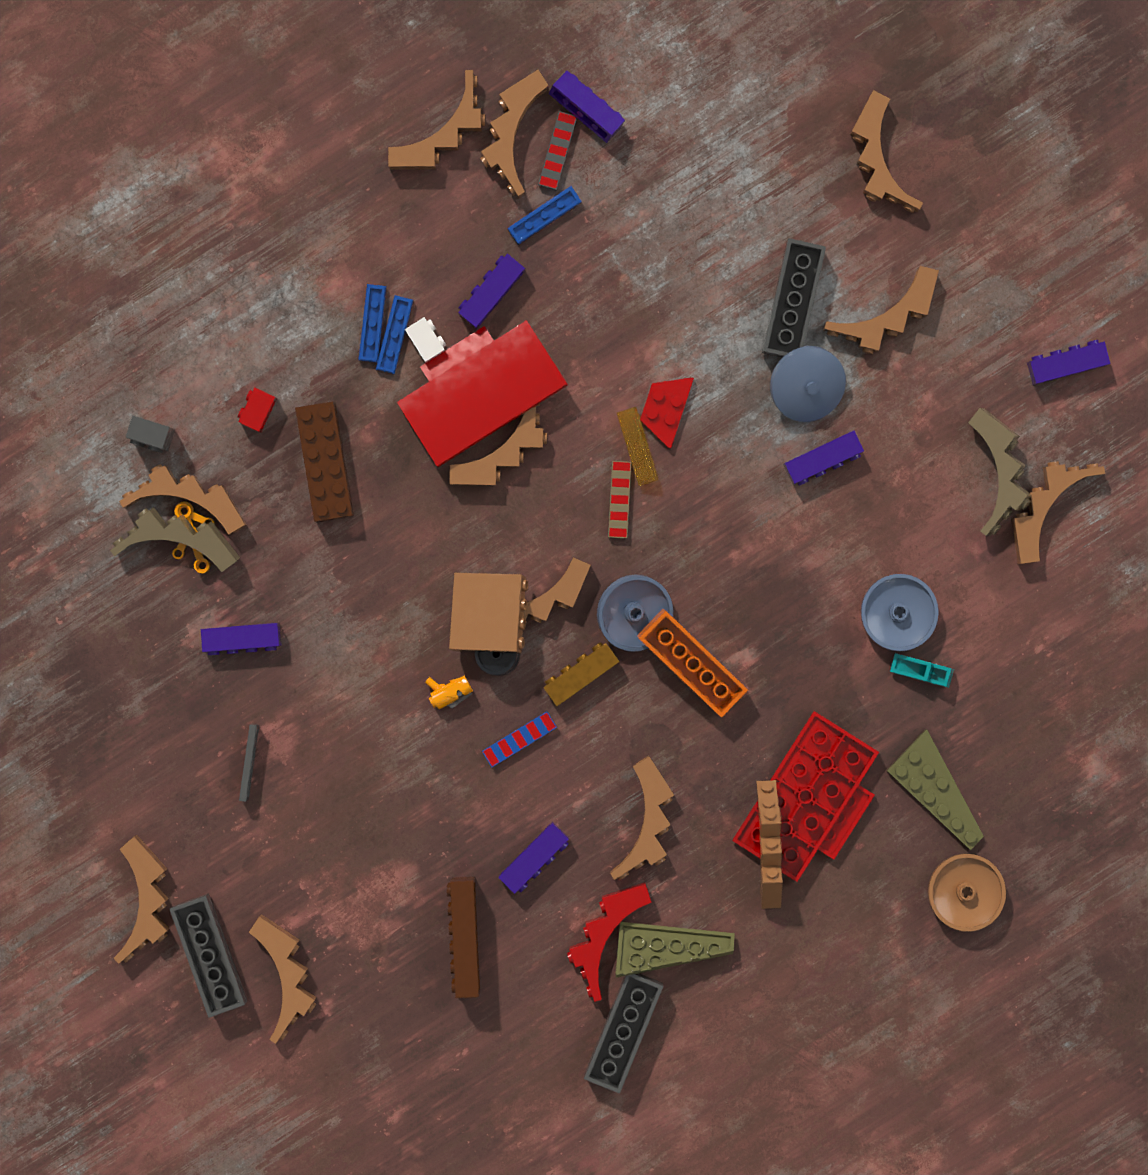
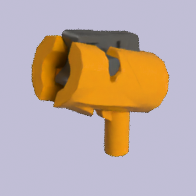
M465 675L449 680L450 683L446 685H439L431 677L425 681L434 690L431 692L432 697L429 698L433 708L438 707L439 710L446 706L454 708L472 695L473 690Z

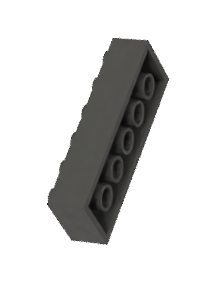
M788 238L763 344V354L783 358L789 352L804 347L826 246Z
M209 893L172 906L170 912L208 1018L245 1005L248 1000Z
M640 973L624 976L584 1073L585 1080L620 1094L663 989L662 982Z

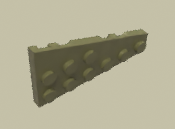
M925 729L886 771L971 850L984 836L928 730Z
M620 922L615 978L733 954L735 933Z

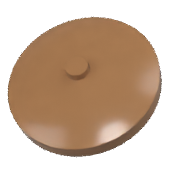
M958 854L949 857L937 866L930 878L928 885L930 906L937 918L953 929L976 931L985 928L999 916L1004 907L1006 888L1003 877L994 864L981 856Z

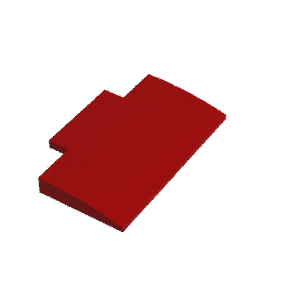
M526 320L496 340H493L486 327L483 326L426 362L420 368L429 382L399 400L397 404L436 466L440 467L562 390L568 384Z
M815 711L771 778V780H776L778 807L780 810L781 872L796 882L800 879L817 850L835 859L875 794L859 784L879 752ZM757 800L732 841L760 858Z

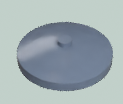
M816 346L797 348L785 355L772 373L770 381L772 400L775 406L792 420L811 422L821 419L832 412L841 401L846 386L845 371L840 361L826 349Z
M893 574L879 579L868 589L861 604V620L866 633L878 645L895 651L910 650L923 644L932 635L938 621V604L932 590L922 580L911 575Z
M628 575L614 581L604 591L597 608V621L604 637L614 646L626 651H641L648 649V647L637 635L662 609H665L673 617V605L666 589L656 580L644 575Z

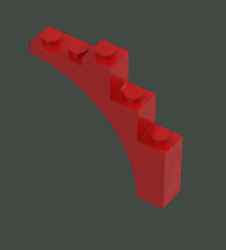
M645 882L601 896L602 901L599 904L602 913L606 912L607 915L585 921L586 927H583L586 938L591 940L569 947L570 952L567 955L570 964L574 963L575 968L583 965V968L580 969L584 980H588L589 986L586 989L589 998L593 997L594 1002L602 1000L598 969L607 939L614 928L626 916L636 909L651 903Z

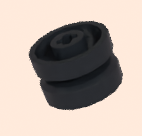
M475 651L478 666L481 670L491 675L503 676L515 670L520 660V654L516 652H500V656L495 658L496 651Z

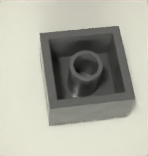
M132 415L125 438L131 439V444L141 447L147 444L149 445L148 449L162 453L163 450L169 451L175 429Z

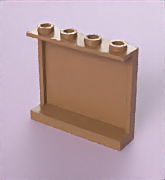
M454 573L449 649L455 652L466 650L516 652L521 654V650L524 649L525 645L522 635L526 627V619L524 618V610L526 611L527 609L525 591H528V580H526V577L521 574Z

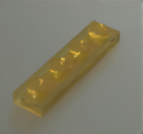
M632 407L617 412L638 485L642 486L657 481L658 477L637 408Z

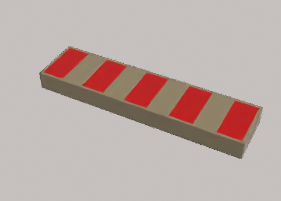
M612 461L608 537L627 538L631 462Z

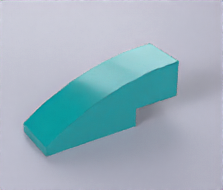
M895 653L890 672L949 688L954 669Z

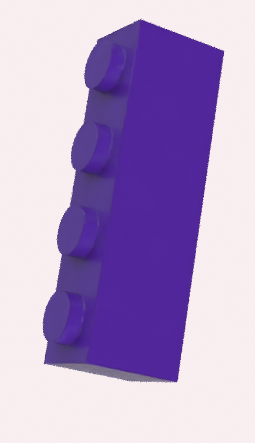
M568 71L553 84L549 92L555 100L606 143L621 129L625 122V119L622 118L619 112L609 107L605 100L600 99L593 93L591 88L582 84L574 74Z
M508 253L505 257L503 255L500 256L495 263L497 267L485 274L483 277L485 281L482 285H476L470 293L472 297L468 301L465 299L458 307L460 309L459 315L476 329L526 271Z
M1098 340L1087 342L1088 346L1080 348V345L1069 347V351L1063 353L1061 350L1050 352V356L1044 358L1043 355L1031 357L1032 361L1028 362L1027 365L1032 384L1047 382L1111 364L1105 341L1101 343Z
M852 431L783 465L792 484L798 483V486L809 482L808 477L815 475L817 478L826 474L825 469L832 467L834 470L843 466L842 461L846 459L853 461L860 458V453L864 450L855 431Z
M270 623L201 629L202 652H208V655H219V651L227 650V654L238 653V649H246V652H257V648L265 647V651L277 650L276 646H281L280 624Z
M552 822L498 878L514 894L517 891L521 893L528 886L526 882L531 877L535 879L542 872L540 868L544 864L548 866L555 859L554 854L558 850L562 852L569 845L567 842L569 837Z

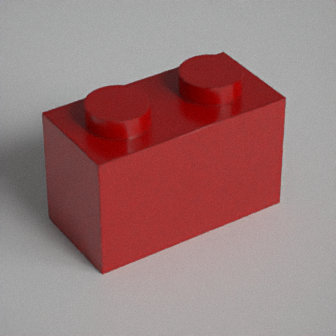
M254 387L253 391L250 390L247 394L246 401L248 402L245 408L242 407L237 417L240 418L238 422L261 433L278 398Z

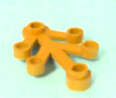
M180 502L175 507L174 512L177 517L182 515V508H187L188 513L184 516L195 530L196 528L193 526L191 519L199 523L211 520L215 525V521L212 518H206L195 513L193 506L188 502ZM179 543L172 552L175 559H182L187 545ZM192 548L196 558L194 569L198 573L208 572L210 562L204 558L201 552ZM177 550H180L182 552V555L180 557H176L175 552ZM201 562L206 564L205 569L199 567Z

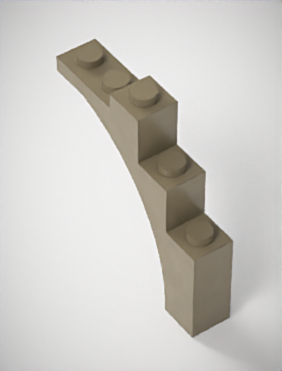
M979 408L968 423L979 432L988 444L994 456L998 472L999 488L996 506L992 517L981 529L985 536H991V534L995 535L1001 528L999 524L1002 520H1007L1013 512L1011 509L1013 508L1016 511L1024 510L1031 502L1029 498L1032 495L1014 481L1022 477L1025 472L1023 469L1026 465L1008 452L1017 446V440L1020 436L985 408Z
M154 507L149 511L146 508L138 514L139 519L135 521L137 525L127 532L129 536L125 539L120 537L113 543L115 547L110 550L116 556L129 545L138 542L169 540L198 550L208 557L221 572L240 558L212 521L209 524L202 523L195 530L182 514L180 517L173 516L166 524Z

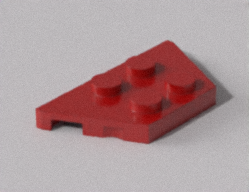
M694 378L657 382L651 385L640 421L667 448L671 449Z

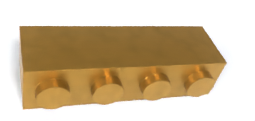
M598 643L591 648L593 650L591 654L587 656L584 653L576 659L577 664L572 667L570 664L560 670L562 673L560 676L555 678L553 675L545 681L546 686L543 688L556 706L619 663V660L607 643Z

